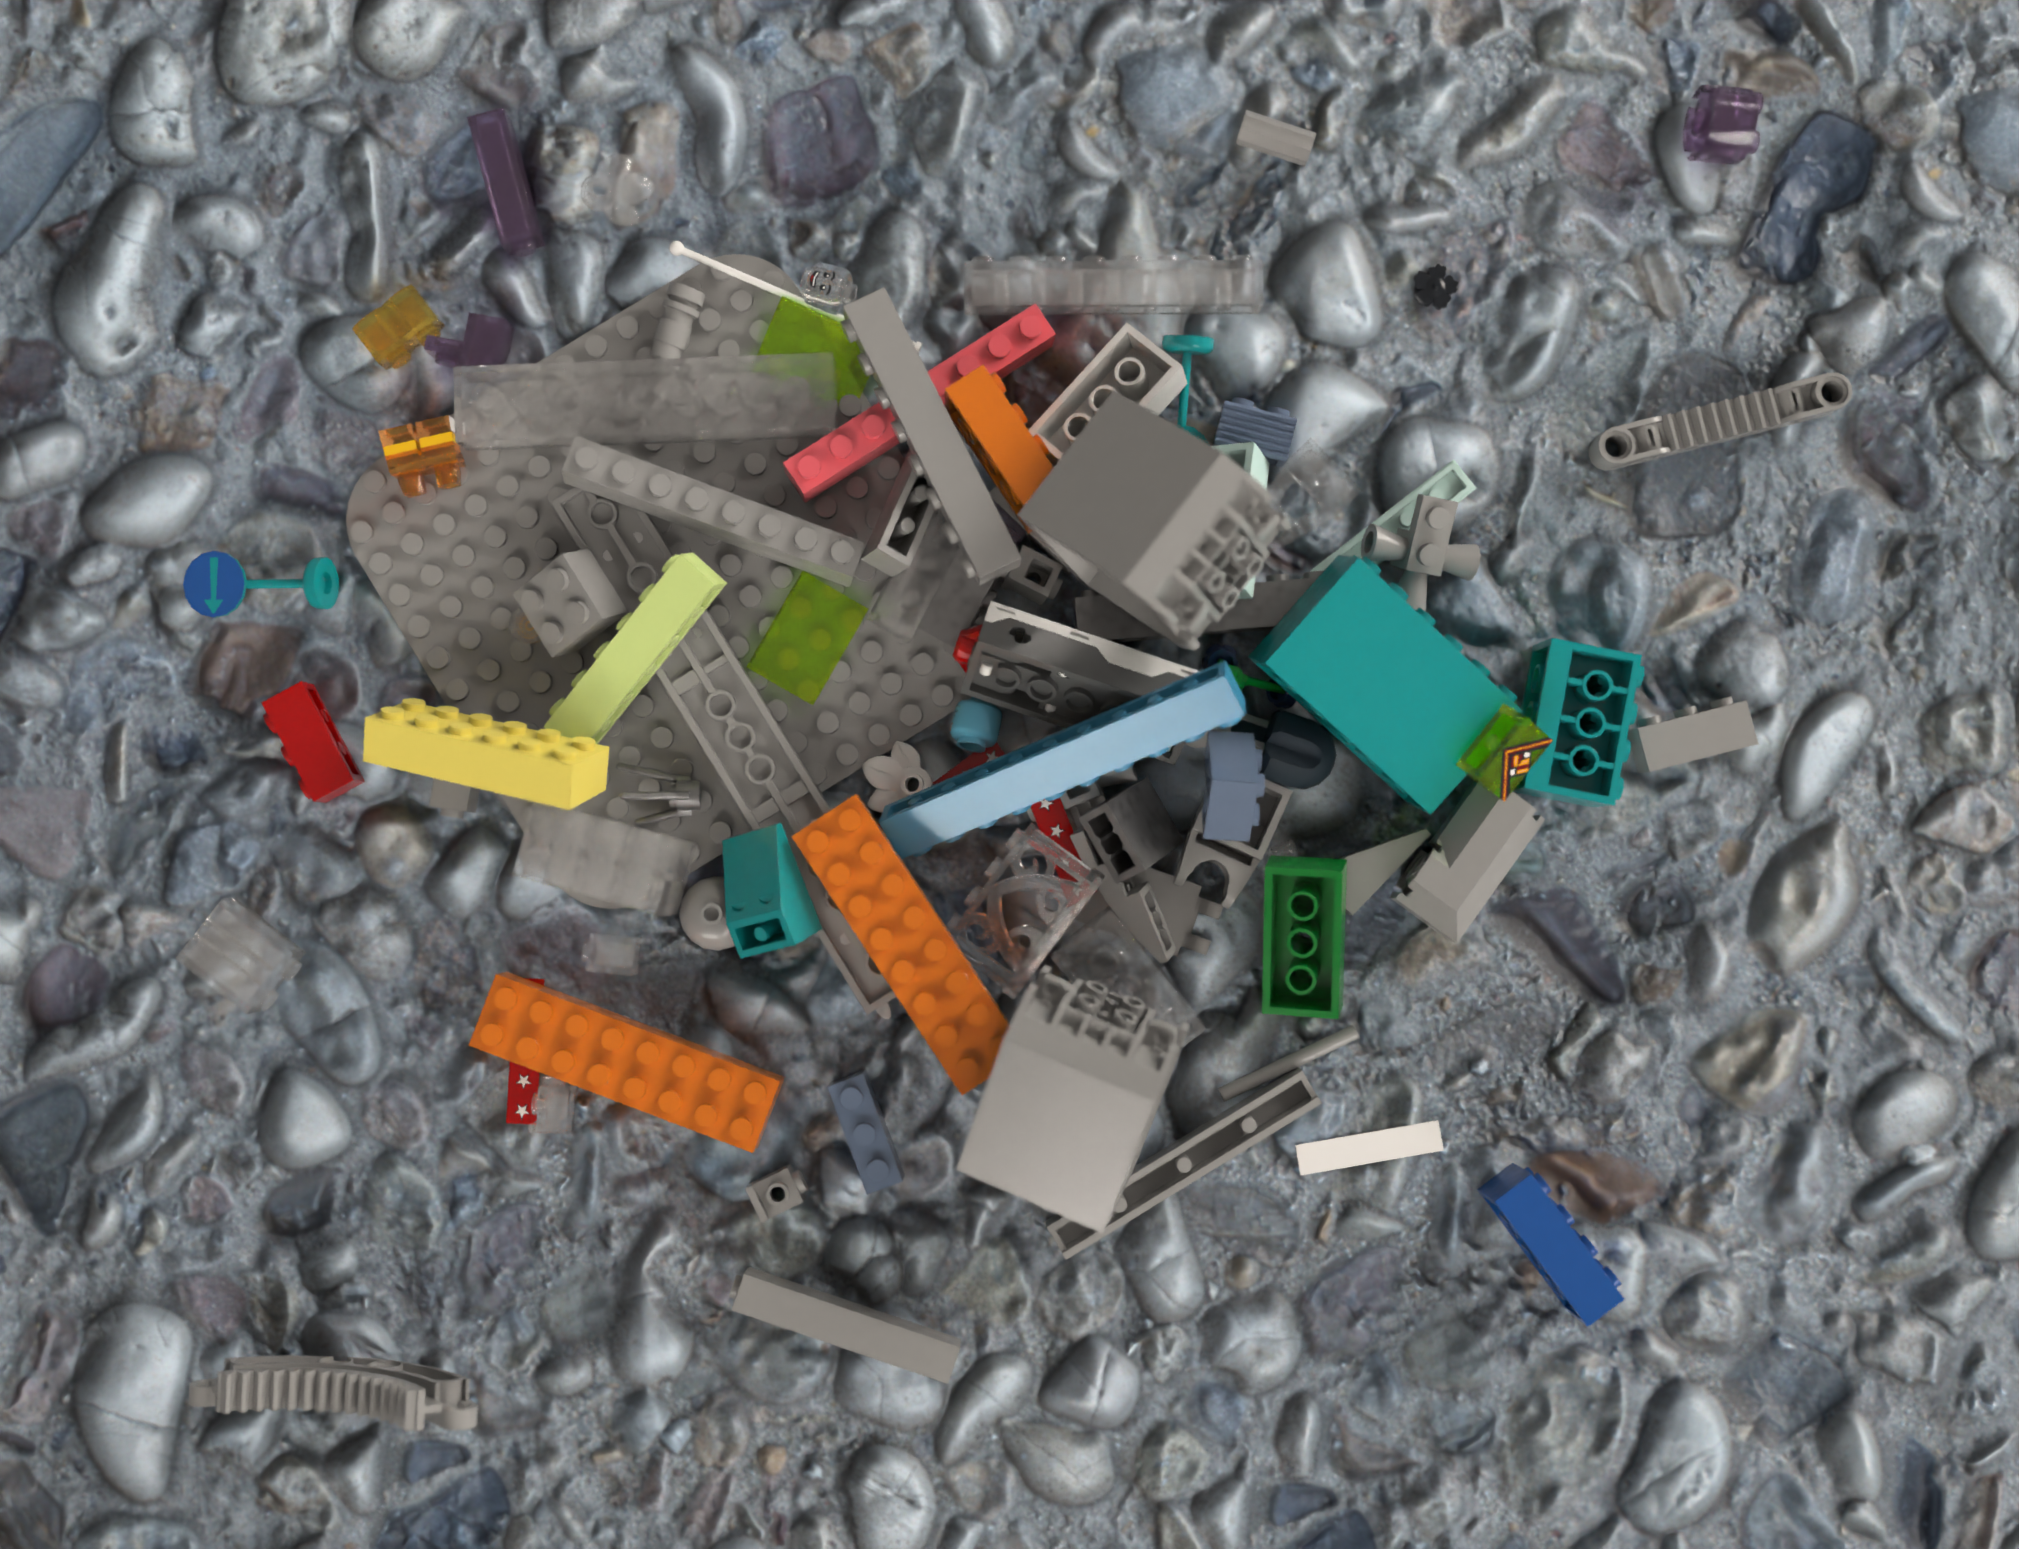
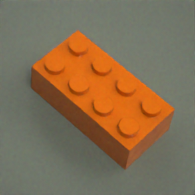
M983 364L945 388V407L962 437L966 439L965 441L1027 533H1030L1032 530L1019 518L1018 513L1054 467L1046 457L1049 451L1044 441L1038 434L1032 436L1025 426L1028 421L1017 403L1011 405L1003 394L1006 392V387L996 372L990 374Z

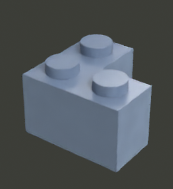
M1208 731L1204 755L1206 786L1201 813L1203 839L1249 842L1252 826L1259 825L1260 805L1256 803L1257 797L1264 796L1265 775L1258 773L1262 767V749H1256L1254 733Z

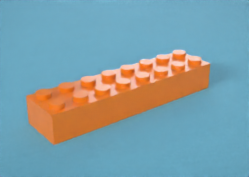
M855 794L791 837L963 1096L990 1077L1010 1023L861 797Z
M509 972L495 975L468 1045L754 1153L759 1147L785 1078L779 1074Z

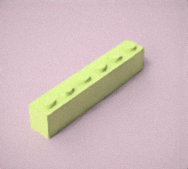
M684 553L673 555L662 568L664 575L657 584L652 583L642 592L639 597L641 604L634 613L629 612L619 621L616 626L619 632L611 642L606 641L596 650L593 655L596 661L588 670L584 669L574 678L571 683L573 690L566 698L559 699L549 710L551 717L543 727L545 729L558 730L561 732V736L568 738L590 737L595 739V744H599L727 582L696 554Z

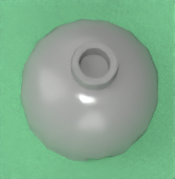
M712 876L699 880L688 889L681 901L679 917L683 931L692 942L704 949L719 951L734 947L735 944L726 924L724 877Z

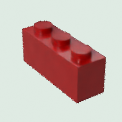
M300 681L261 702L266 711L263 714L265 723L274 734L277 733L284 745L281 747L282 755L290 766H295L301 777L298 780L299 787L308 799H312L314 802L327 803L365 782L314 684Z

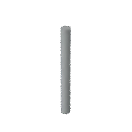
M1351 1025L1219 1087L1218 1090L1223 1101H1228L1360 1037L1354 1025Z

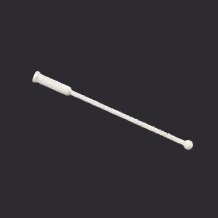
M673 241L670 244V252L675 256L682 254L841 322L845 320L844 315L689 250L680 241ZM912 341L919 354L922 343Z

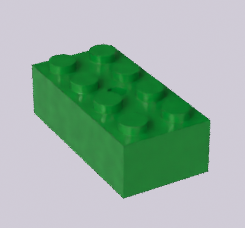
M1271 855L1267 861L1264 881L1262 1014L1339 1019L1343 1007L1347 859ZM1300 932L1307 933L1311 937H1304Z

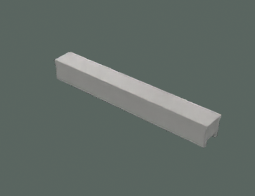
M1297 1067L1137 1164L1104 1234L1058 1214L1044 1221V1224L1067 1260L1322 1104L1301 1068Z

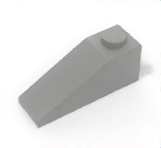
M1418 829L1341 856L1339 859H1347L1346 914L1354 915L1431 833L1426 829Z

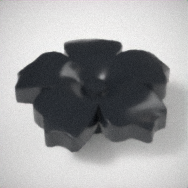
M1437 264L1435 267H1430L1427 274L1419 271L1414 276V288L1419 290L1414 298L1419 305L1429 307L1433 303L1437 310L1446 308L1451 300L1449 294H1454L1458 291V282L1451 275L1445 277V266Z

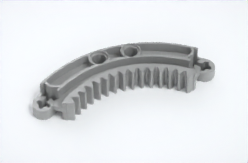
M298 1355L225 1358L224 1371H217V1378L196 1380L189 1385V1405L195 1407L215 1406V1411L223 1414H229L231 1411L243 1413L251 1409L257 1412L264 1409L277 1411L282 1408H286L288 1411L302 1408L303 1411L318 1409V1412L332 1410V1413L345 1411V1414L358 1413V1416L380 1417V1421L389 1420L390 1424L397 1423V1427H403L404 1431L424 1430V1419L448 1430L471 1429L477 1426L478 1404L469 1399L470 1379L430 1366L376 1358L347 1357V1361H335L334 1357Z

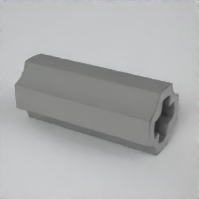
M1246 110L1235 144L1305 166L1316 133Z

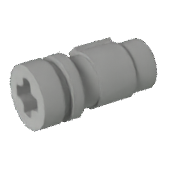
M670 282L666 293L669 299H664L662 306L665 307V311L657 326L650 355L662 361L678 365L682 352L685 351L692 330L693 320L699 317L700 312L697 309L702 308L706 295L684 284Z

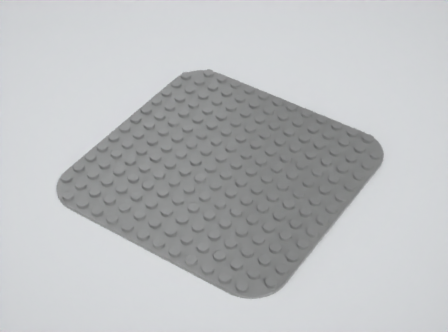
M742 254L723 255L712 258L717 262L804 298L794 281L784 271L764 259ZM701 263L671 281L692 287L706 295L702 308L697 309L700 312L699 317L693 320L692 330L678 365L662 361L650 355L657 326L665 311V307L662 306L664 299H669V296L666 294L669 282L450 415L459 425L461 437L458 439L460 446L431 453L424 451L422 455L391 461L383 456L362 474L351 493L347 507L346 526L351 548L446 706L456 707L459 709V713L467 715L475 713L488 714L493 717L494 721L503 723L519 721L525 723L529 729H545L543 726L551 717L549 715L551 707L559 699L566 698L573 690L571 683L574 678L584 669L588 670L596 661L593 658L596 650L606 641L611 642L619 632L616 626L622 617L579 651L552 658L539 637L526 639L519 634L517 629L518 620L525 613L513 596V593L562 553L580 550L550 502L574 487L564 483L562 468L575 435L865 542V549L905 460L897 446L806 503L784 471V461L872 407L811 309ZM449 417L429 429L450 425ZM443 430V431H440V432L436 433L435 435L442 434V433H446V432H453V431H451V430ZM426 431L422 432L423 438L427 437ZM937 510L934 511L909 568L891 577L860 559L850 587L649 514L673 555L694 553L727 582L708 606L707 610L810 774L814 785L821 793L862 769L863 763L868 759L883 756L891 751L896 741L905 742L951 714L961 700L971 699V696L960 693L966 673L952 656L954 647L918 628L959 550L957 543L951 545L942 527L944 522ZM982 609L975 623L983 624L987 612ZM523 616L518 624L520 633L527 638L536 637L534 635L530 637L536 631L526 630L525 624L529 620ZM531 623L528 624V628L530 629L533 628ZM656 673L599 742V745L609 747L605 791L571 810L501 794L554 882L574 899L599 908H626L643 903L722 855V840L753 831ZM616 764L635 765L676 775H691V781H700L701 809L692 810V816L675 817L640 826L635 825L634 821L638 818L676 809L677 807H669V800H622L620 794L622 792L669 791V785L676 783L621 771L616 768Z

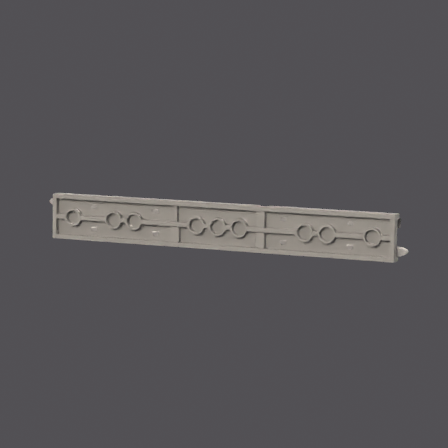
M573 487L550 501L580 550L590 549L628 613H634L641 604L639 597L642 592L652 583L657 584L664 575L662 572L664 564L673 556L649 514L577 487ZM706 609L656 671V674L751 828L757 830L781 822L823 928L816 932L866 1014L868 1015L876 1010L882 1018L889 1019L892 1015L889 1001L897 996L791 837L829 812L831 808L819 789L814 785L810 774Z

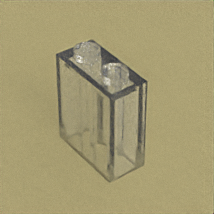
M222 898L175 959L244 1013L250 1014L260 1012L261 1010L266 1011L273 1005L279 996L276 990L284 980L289 981L298 973L302 967V963L299 961L306 952L237 898Z

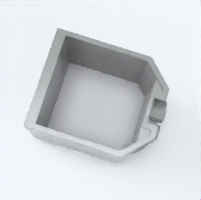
M1115 390L1106 398L1018 513L1019 518L1082 584L1179 647L1194 651L1201 645L1197 639L1210 622H1218L1224 613L1235 605L1240 592L1249 580L1260 572L1263 562L1270 554L1267 547L1279 531H1288L1292 525L1285 515L1270 506L1269 502L1273 497L1268 490L1222 451Z
M1044 965L1040 970L1036 984H1030L1026 989L1003 1038L956 1170L1104 1234L1136 1166L1190 1025L1182 1022L1178 1030L1176 1026L1155 1019L1157 1011L1145 1007V1004L1135 997H1121L1108 991L1105 985L1096 981L1086 982L1077 978L1073 985H1071L1067 981L1051 975L1052 967Z

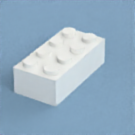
M1126 322L1032 425L1029 432L1032 436L1038 434L1049 451L1046 457L1055 466L1113 390L1159 416L1188 384L1183 366Z

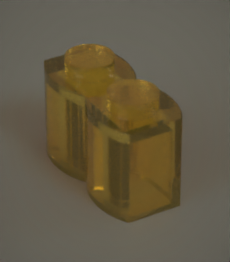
M410 284L391 296L381 307L363 317L352 330L378 364L388 370L390 368L397 369L405 365L411 359L410 354L415 348L421 345L424 347L429 346L438 340L441 336L440 331L445 327V324L419 290Z

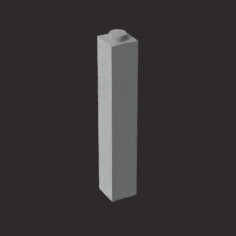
M751 1267L747 1268L743 1277L736 1275L729 1297L735 1299L732 1311L947 1384L949 1383L961 1346L960 1338Z

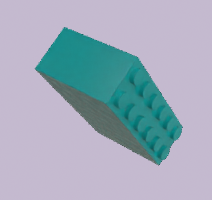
M1338 555L1248 658L1408 804L1431 815L1522 714L1523 710L1514 703L1517 700V696L1503 684L1496 686L1487 678L1491 673L1482 663L1474 658L1469 661L1461 653L1464 647L1448 633L1443 636L1433 627L1436 621L1422 608L1415 610L1406 602L1409 596L1401 587L1394 582L1388 585L1379 577L1381 569L1366 556L1360 559L1356 555Z

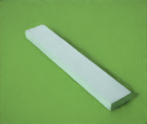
M1452 460L1371 524L1396 534L1398 528L1410 530L1418 494L1459 503L1477 488L1456 461ZM1367 527L1311 571H1325L1338 555H1356L1362 559L1361 544ZM1373 561V562L1378 566V565H1379L1380 563H1382L1383 561Z

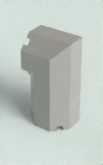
M1484 775L1476 776L1434 837L1428 842L1433 847L1432 850L1427 854L1421 849L1398 879L1396 886L1401 889V892H1392L1390 899L1454 943H1458L1545 821L1541 815L1533 816L1537 810L1511 790L1508 798L1505 801L1501 800V784L1496 789L1487 786L1491 779Z

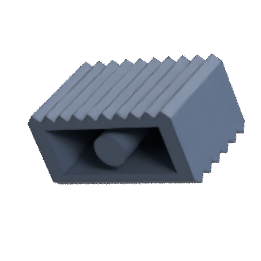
M1234 397L1231 402L1225 400L1221 408L1212 446L1255 442L1270 465L1283 467L1288 459L1297 418L1289 417L1290 412L1280 407L1271 406L1265 411L1253 408L1254 403L1248 399Z

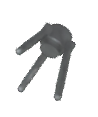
M616 764V768L621 771L676 783L669 785V791L622 792L620 794L622 800H669V807H677L676 809L638 818L634 821L635 825L640 826L675 817L692 816V810L701 809L700 781H691V775H676L635 765Z

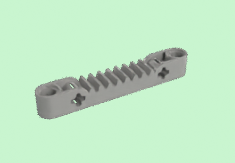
M1837 372L1826 373L1775 388H1769L1758 393L1753 392L1746 396L1741 395L1730 400L1725 399L1718 403L1713 402L1702 407L1697 406L1690 410H1681L1674 414L1669 413L1664 416L1651 417L1615 426L1605 430L1590 443L1588 449L1589 459L1598 469L1604 471L1614 470L1825 417L1844 407L1850 401L1852 385L1842 374ZM1822 388H1825L1830 392L1832 397L1831 402H1828L1823 398L1821 393ZM1606 441H1611L1617 446V457L1607 453L1605 449Z

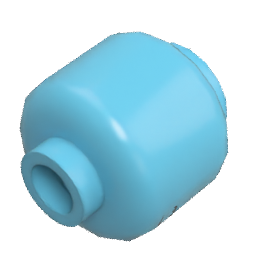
M974 697L958 702L950 727L951 736L957 741V746L966 751L976 753L984 752L986 748L992 747L998 740L1003 718L1002 712L994 704Z

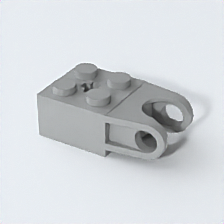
M1265 779L1264 796L1257 797L1256 803L1260 805L1259 825L1252 826L1249 842L1203 839L1202 799L1188 829L1173 884L1183 886L1187 877L1199 863H1214L1220 867L1225 877L1223 897L1220 904L1229 909L1259 862L1263 859L1293 791Z

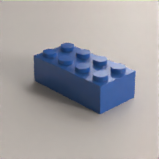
M1511 1163L1477 1189L1565 1309L1584 1325L1589 1327L1625 1300L1617 1289L1622 1285L1619 1279L1608 1266L1603 1267L1594 1258L1598 1251L1585 1235L1580 1236L1571 1227L1575 1221L1562 1204L1557 1205L1551 1197H1548L1547 1194L1552 1190L1539 1173L1536 1172L1534 1174L1529 1167L1523 1169Z

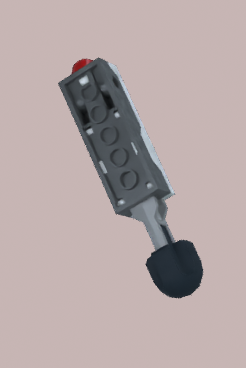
M990 601L983 624L960 631L952 654L954 660L960 664L966 673L960 693L1063 728L1071 727L1199 672L1198 670L994 601ZM1284 710L1273 712L1269 721L1245 713V716H1242L1236 724L1230 727L1221 728L1218 726L1209 730L1254 733L1256 749H1262V767L1258 773L1264 774L1267 780L1288 787L1308 789L1319 785L1330 775L1336 759L1334 740L1324 726ZM1208 731L1200 739L1191 743L1182 741L1171 746L1164 754L1154 758L1175 765L1184 745L1194 748L1206 747Z

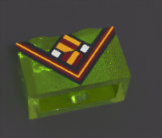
M1503 704L1455 765L1482 788L1505 801L1553 740L1526 716Z

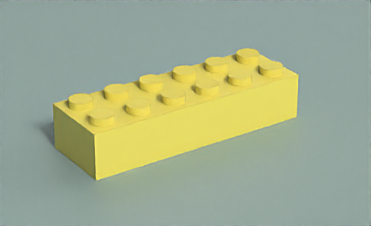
M417 698L403 699L401 704L383 707L380 712L365 717L364 762L566 810H571L606 790L609 747L595 744V739L590 737L568 738L561 736V732L558 730H533L527 728V725L523 722L494 721L491 715L482 713L467 715L459 713V709L456 707H432L426 705L424 700Z

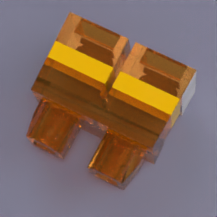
M449 415L415 422L416 426L410 423L378 431L389 473L398 479L403 494L408 498L427 493L423 477L425 475L435 473L438 487L442 490L461 486L460 467H465L466 464L460 450L458 438L461 436L458 422Z

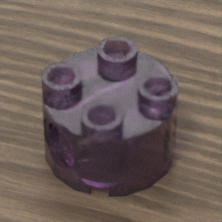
M1701 85L1692 97V99H1699L1696 107H1688L1683 128L1684 152H1691L1690 156L1687 157L1689 161L1738 165L1745 159L1747 154H1754L1758 149L1760 133L1756 131L1758 115L1763 107V94L1753 92L1751 88Z

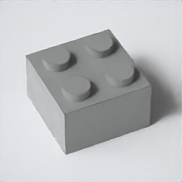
M589 548L562 553L513 593V596L552 658L579 651L628 613Z

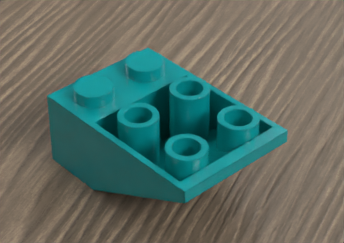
M781 822L722 840L726 924L740 959L794 946L823 929Z

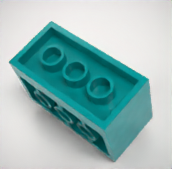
M1550 638L1533 645L1521 706L1523 712L1519 717L1514 745L1549 737L1553 741L1547 748L1532 751L1531 769L1527 774L1510 779L1511 791L1593 808L1615 805L1616 800L1621 798L1624 789V778L1620 777L1622 764L1627 762L1631 751V741L1627 740L1629 725L1634 724L1638 712V705L1634 703L1636 688H1640L1644 679L1645 669L1644 666H1641L1642 655L1556 638Z

